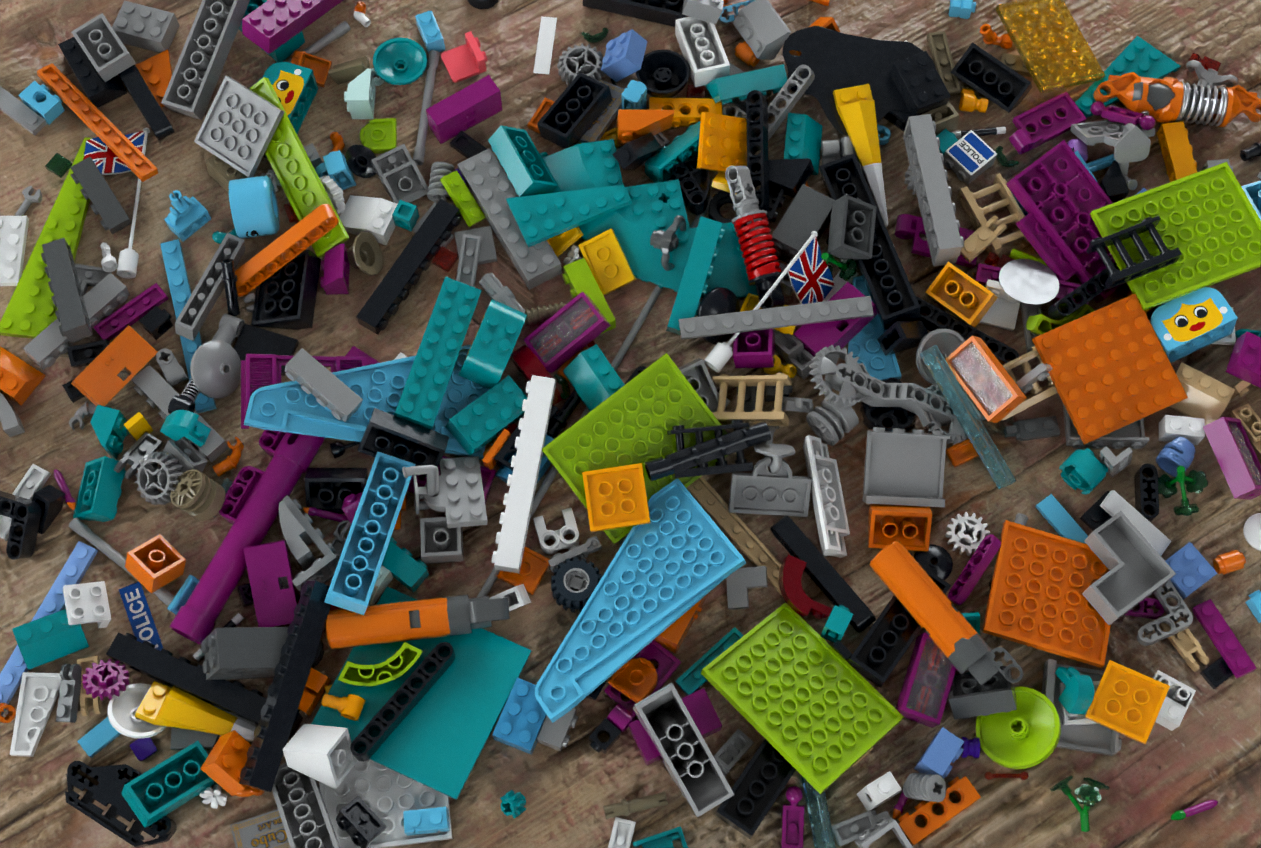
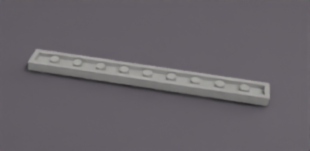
M871 296L684 318L679 319L681 340L871 317L874 314Z

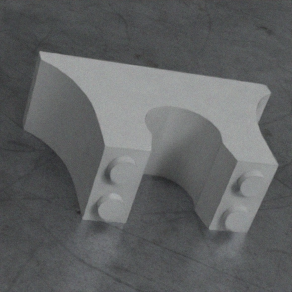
M672 683L634 705L633 710L658 749L668 773L697 817L735 795Z

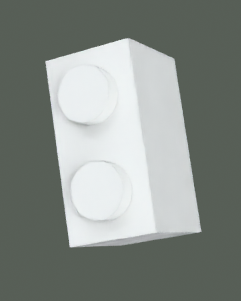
M1165 415L1159 422V441L1171 442L1176 437H1184L1193 445H1198L1205 437L1203 429L1205 419Z

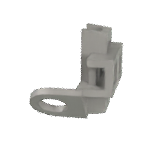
M783 396L782 410L810 413L813 411L812 399Z

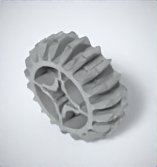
M583 43L580 46L574 44V48L568 46L567 51L563 50L562 56H559L557 64L558 74L563 82L566 81L567 86H569L579 72L600 81L601 77L605 75L601 71L604 57H602L601 51L597 52L596 47L591 49L590 44L587 47Z
M157 451L144 456V459L139 460L141 466L136 468L138 473L134 475L137 477V481L134 483L139 486L137 491H141L140 497L145 498L146 502H151L154 505H164L171 502V490L174 491L176 489L173 485L178 484L180 480L177 479L183 474L181 472L183 466L178 465L179 459L174 458L171 454H167V452Z

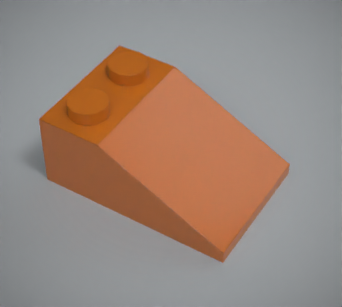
M618 109L616 123L617 144L623 146L627 142L652 133L654 136L671 128L674 110Z

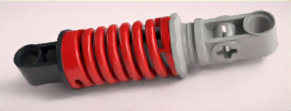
M729 166L725 171V178L729 186L730 197L733 201V210L737 214V217L732 219V224L737 232L736 236L739 238L740 250L743 252L742 257L746 265L749 286H756L760 302L782 271L780 263L777 262L778 256L774 255L776 249L772 248L775 244L773 241H770L773 237L769 234L770 228L767 227L769 224L767 221V211L759 209V200L756 198L749 168L747 166ZM780 282L761 305L762 309L784 306L785 299Z

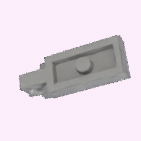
M597 536L588 538L585 544L574 545L563 554L557 553L548 560L551 572L553 573L555 568L558 569L559 563L565 564V559L569 558L570 561H573L574 557H578V560L581 561L582 558H587L589 554L602 549Z
M869 810L831 826L838 846L840 847L859 839V834L874 828L878 820L883 817H890L888 811L876 814L875 810Z

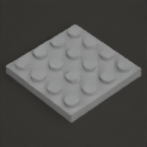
M225 76L194 142L245 176L253 177L282 119L284 111L233 78Z

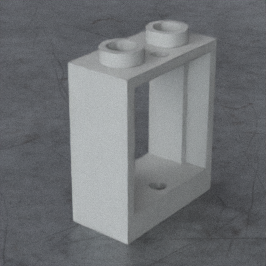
M883 817L878 820L874 828L863 831L859 834V839L855 841L858 848H869L871 843L892 829L904 848H913L896 820L890 817Z

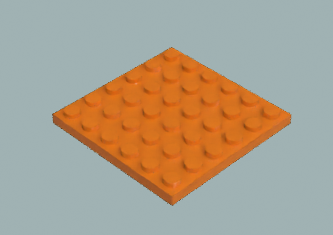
M1132 294L1032 339L1043 363L1049 364L1053 368L1048 373L1084 445L1188 398L1136 294Z
M1006 520L1003 523L1000 539L1001 546L997 554L982 632L1102 668L1105 664L1111 625L1109 626L1082 593L1091 584L1109 572V569L1085 543Z

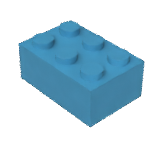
M517 677L492 736L496 741L532 755L547 714L535 697L536 685Z

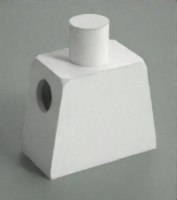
M889 771L865 786L857 793V796L866 810L871 811L900 793L902 789Z

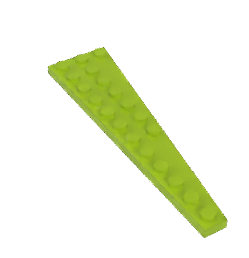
M84 138L72 166L83 161L86 140L92 138ZM71 168L1 319L0 335L34 339L57 319L55 311L58 309L52 301L54 292H51L48 282L51 280L45 272L47 264L44 263L41 253H44L42 245L65 238L71 248L75 261L90 198L86 200L80 190L83 189L81 184L78 183L76 185L71 177V174H73Z

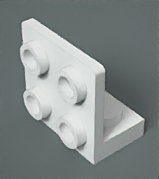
M988 279L985 288L994 293L998 298L979 323L1013 331L1016 325L1020 302L1010 297L1003 290L1000 282Z
M105 581L63 586L69 625L97 622L98 628H106L111 621Z

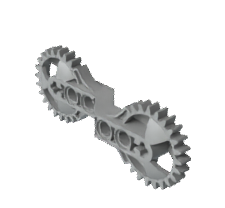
M833 345L828 348L824 347L811 359L813 363L809 367L813 370L809 374L813 375L814 378L810 381L816 382L817 385L814 386V389L820 390L819 396L825 395L824 401L830 399L831 405L837 403L838 407L844 405L846 408L849 405L852 407L858 402H863L872 407H901L916 414L923 427H929L928 433H931L932 430L944 431L941 429V426L950 424L948 433L944 431L945 435L950 436V439H947V445L953 443V445L958 442L961 443L970 437V433L974 431L972 426L976 423L972 420L973 416L951 386L948 387L947 383L943 385L941 383L933 384L928 388L921 387L915 383H885L870 376L864 364L857 362L859 357L853 358L852 351L848 354L846 347L841 350L839 345L835 348ZM838 358L845 361V364L841 363L836 366ZM832 388L839 391V395L832 392ZM946 395L950 396L953 401L945 398Z

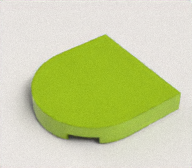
M396 118L370 120L360 131L361 144L375 154H383L396 148Z

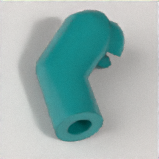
M235 228L229 232V234L238 237ZM216 231L213 233L212 238L216 243L221 244L227 233Z

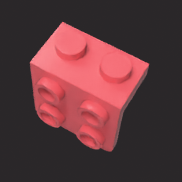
M471 31L465 33L466 44L441 53V59L454 83L487 71L485 63L488 61L484 51L480 50L479 39L474 37Z

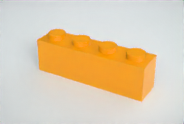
M1184 122L1161 124L1157 136L1169 181L1172 182L1197 173V162L1192 155L1193 147L1189 144L1188 129L1185 128Z

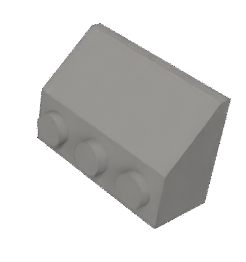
M768 0L753 1L740 9L733 21V25L749 45L757 59L774 60L791 33Z

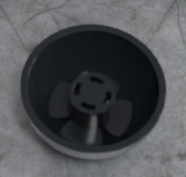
M656 50L644 56L641 69L636 72V77L638 81L646 85L647 94L650 96L670 98L684 89L689 79L690 68L686 59L677 52Z

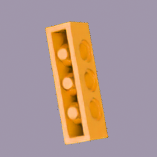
M649 97V110H674L671 126H690L701 121V112L722 114V102L715 103L712 98Z

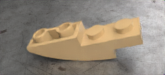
M1245 404L1232 410L1231 415L1232 418L1241 420L1261 464V419L1249 404Z

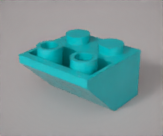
M97 405L90 423L102 447L112 459H117L118 454H121L123 450L124 439L130 433L124 426L127 419L120 410Z

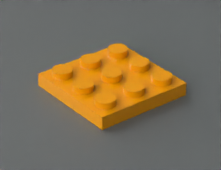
M701 112L697 168L725 172L729 166H747V119Z
M642 463L582 472L591 532L651 523Z
M1109 660L1085 718L1146 744L1170 686Z

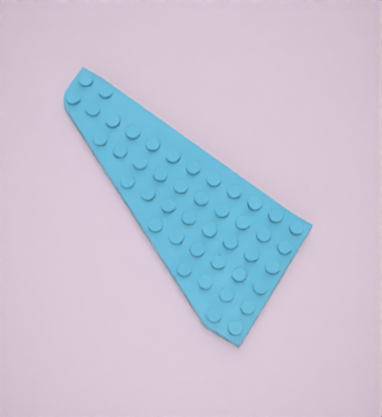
M471 344L461 347L431 429L449 436L446 454L470 457L469 454L446 428V425L450 418L490 390L458 375ZM416 356L333 372L332 374L363 399L361 406L346 422L342 419H336L329 408L321 406L316 401V397L311 393L307 394L303 391L301 385L295 380L255 390L250 396L244 425L264 430L361 442L374 408L394 415ZM485 446L478 450L476 453H474L471 457L479 456V459L482 460L483 452L485 451Z
M678 478L651 496L648 501L651 523L632 527L537 682L535 697L552 723L572 710L718 584L746 564L743 556Z

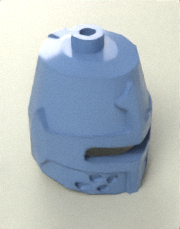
M1176 437L1163 447L1156 457V463L1163 471L1173 477H1177L1178 466H1183L1186 472L1191 465L1195 455V447L1188 439Z

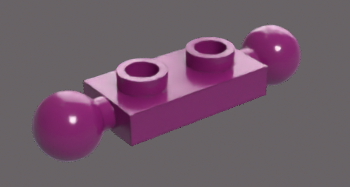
M1100 101L1094 102L1090 107L1093 115H1101V117L1108 119L1110 122L1124 123V125L1128 123L1140 124L1144 130H1151L1155 126V119L1150 115L1144 116L1142 113L1114 105L1105 107L1104 103Z
M791 786L786 791V798L790 804H783L781 848H803L805 805H798V802L803 797V793L797 786Z

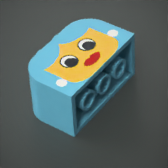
M1203 287L1161 304L1153 312L1150 323L1170 363L1232 334L1238 317L1219 291L1210 287Z

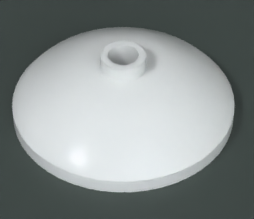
M144 683L130 684L126 686V691L120 690L119 697L115 694L112 696L108 704L107 715L111 725L119 733L127 737L141 739L155 736L167 727L154 725L135 717V712L151 685Z

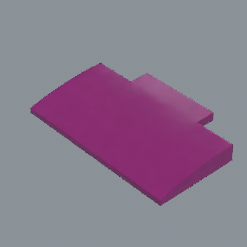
M1063 140L1007 182L1006 185L1028 213L1016 225L1043 261L1055 273L1058 280L1066 281L1075 274L1083 284L1106 268L1097 251L1090 254L1086 252L1093 239L1097 237L1102 238L1090 213L1093 210L1112 204V201L1065 140ZM1105 247L1107 254L1109 255L1111 261L1114 263L1115 260L1111 255L1108 247ZM1123 284L1109 290L1106 289L1093 299L1096 303H1099Z

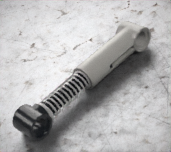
M225 313L211 341L220 340L232 345L235 338L239 337L245 321ZM192 378L188 381L182 394L171 399L168 406L169 414L176 410H187L194 413L195 399H197L200 391L194 385Z

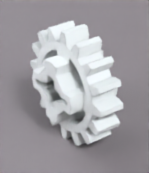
M329 175L320 177L319 179L337 214L346 210L344 206L346 205L341 187Z
M967 512L964 513L963 517L957 514L956 519L951 518L950 524L946 527V530L949 532H946L945 537L950 538L947 544L954 545L953 551L958 548L960 555L966 551L967 556H970L972 551L975 552L982 540L990 534V531L985 530L988 524L981 523L982 517L976 519L975 513L971 517L968 516ZM956 526H958L957 529H958V531H959L957 534H955V527H956ZM980 533V540L977 542L976 536Z

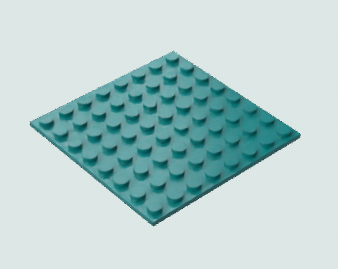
M387 586L377 605L414 601L417 599ZM482 628L472 629L471 634L353 647L328 694L341 698L343 696L347 697L348 694H353L365 699L359 720L347 719L341 716L338 710L321 705L311 723L313 725L348 728L351 743L439 643L448 642L452 645L455 653L454 662L371 756L370 760L457 800L532 650ZM404 642L423 651L416 663L407 672L388 683L376 686H355L338 680L347 661L360 665L379 664L392 657ZM443 651L440 656L447 657L450 652ZM431 666L426 672L432 673L436 670V667ZM416 682L413 688L418 689L423 683ZM402 698L399 701V704L404 705L409 701V699ZM388 714L385 717V720H392L395 717V714ZM374 730L371 733V737H377L381 730ZM360 746L356 753L361 754L365 752L366 746Z

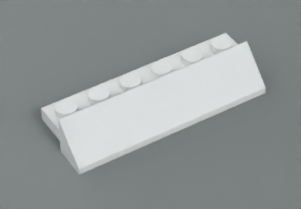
M808 435L805 437L803 450L808 477L812 478L811 495L821 552L824 557L834 556L842 558L847 556L844 536L849 535L850 531L837 460L829 458L827 444L822 443L821 438Z

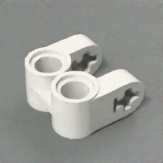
M572 508L562 510L565 526L555 531L546 529L543 515L533 518L539 543L545 554L552 555L559 550L569 549L579 544V531ZM567 534H573L575 536L572 540H566L564 538V536ZM548 539L555 541L551 546L545 544Z

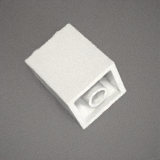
M303 724L283 748V755L288 767L336 789L357 762L350 749L351 739L348 728Z

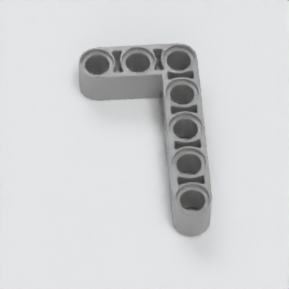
M798 66L768 106V118L775 116V121L768 124V141L813 82L815 75L809 66ZM804 71H809L808 77L802 79L801 74ZM797 86V91L790 94L791 87ZM786 101V106L779 109V103ZM727 104L723 108V115L729 116L731 110H736L734 117L747 119V114L734 104Z

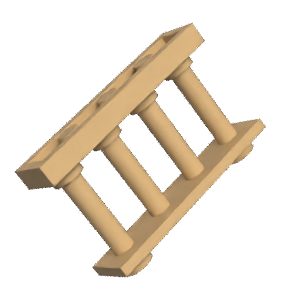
M1000 173L996 175L993 182L994 185L974 193L970 192L967 186L960 189L957 198L975 230L987 223L985 214L1005 206L1011 215L997 220L990 228L992 232L1003 223L1009 224L1014 221L1017 223L1025 217L1010 189L1007 187L1006 179H1003ZM998 191L1002 200L985 207H979L976 199ZM1018 230L1001 238L997 237L986 249L991 258L999 255L1002 245L1021 238L1024 234Z
M1033 346L1032 351L1002 366L1016 383L1017 380L1013 374V368L1021 364L1026 375L1032 370L1028 360L1038 356L1040 363H1044L1036 347ZM994 370L991 371L994 376L997 375ZM1050 375L1047 377L1048 385L1042 387L1039 386L1038 382H1035L1031 394L1026 396L1027 399L1001 421L1058 393Z
M776 373L775 375L730 376L728 374H720L719 376H712L713 382L717 387H720L718 407L712 413L721 425H729L731 420L743 419V423H749V426L763 421L768 426L789 425V418L782 411L784 386H792V381L788 375ZM746 386H757L755 410L753 412L744 411ZM765 386H776L774 410L772 412L763 411ZM727 387H738L737 404L734 412L725 411Z

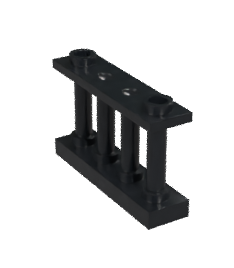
M1160 216L1145 218L1139 224L1104 238L1097 237L1090 242L1086 252L1087 254L1095 251L1098 252L1109 272V277L1105 282L1108 290L1174 264L1180 258L1182 253L1179 248L1168 249L1155 228L1161 220ZM1148 231L1158 247L1160 255L1156 257L1151 256L1138 234ZM1131 237L1144 260L1138 264L1133 262L1121 241ZM1114 244L1127 267L1121 271L1116 269L1105 247Z
M743 419L731 420L729 425L685 429L684 425L672 426L673 430L667 431L668 435L675 434L677 451L685 449L683 433L695 432L697 445L704 442L703 431L714 430L715 438L723 435L722 429L734 428V431H737L742 427H748L749 423H743ZM743 449L736 452L737 460H735V464L728 465L727 461H725V456L717 458L716 466L708 467V463L697 465L696 468L672 474V478L750 471L754 468L753 462L747 463V459L744 458Z

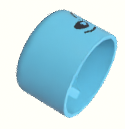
M268 176L230 180L229 202L237 236L245 239L276 234L280 228V219L272 180Z

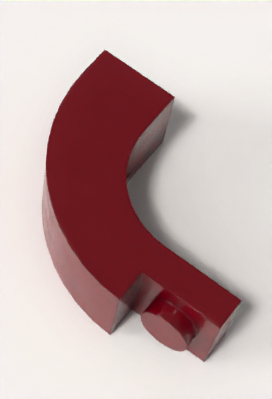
M523 345L511 354L510 358L516 368L528 381H531L532 375L552 378L541 361L526 345ZM557 387L555 388L552 405H556L564 399Z
M788 554L784 557L779 572V587L785 602L802 617L807 616L809 611L812 612L811 615L818 619L830 616L832 608L812 600L805 594L802 588L801 578L807 562Z

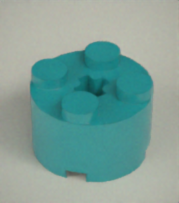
M1088 448L1085 450H1075L1059 466V470L1062 469L1060 473L1062 479L1072 489L1076 490L1079 488L1083 490L1081 493L1085 495L1090 494L1106 477L1108 472L1107 466L1100 463L1095 458L1094 452Z

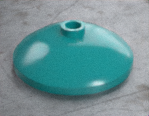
M393 38L383 42L376 49L373 56V67L376 74L383 81L393 85H406L415 82L424 74L427 67V56L423 47L417 42L408 38Z

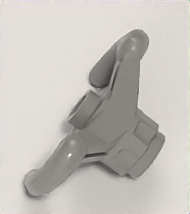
M1190 60L1186 64L1189 72L1196 71L1199 79L1197 87L1201 84L1204 88L1207 85L1212 88L1223 84L1226 87H1233L1238 84V78L1234 75L1221 76L1214 69H1208L1207 71L1199 61Z

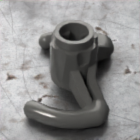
M677 215L674 218L673 224L666 231H653L651 235L650 245L661 250V263L666 271L674 268V265L669 263V252L677 249L679 244V238H677L675 233L678 228L681 231L686 230V221L682 215Z

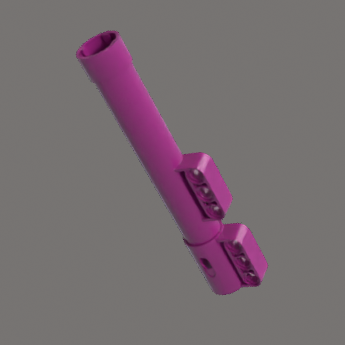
M264 430L259 439V445L273 458L265 472L252 466H245L233 481L225 495L222 508L219 510V514L233 525L184 606H181L169 628L181 636L202 645V641L216 625L214 622L247 568L243 549L262 543L279 514V502L283 501V498L287 495L290 496L301 475L310 466L325 437Z

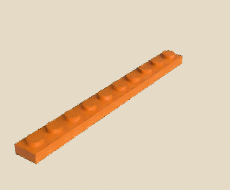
M53 63L37 70L38 77L142 182L158 174L157 167Z

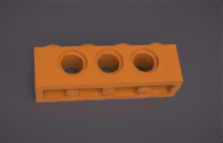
M957 776L948 783L950 787L946 789V796L943 801H929L928 803L922 801L914 807L917 811L910 815L907 812L898 818L900 822L898 825L912 847L981 798L966 776L962 779ZM949 793L957 795L958 803H952L949 800ZM933 805H938L941 808V815L933 813ZM916 817H921L924 819V827H919L916 825Z

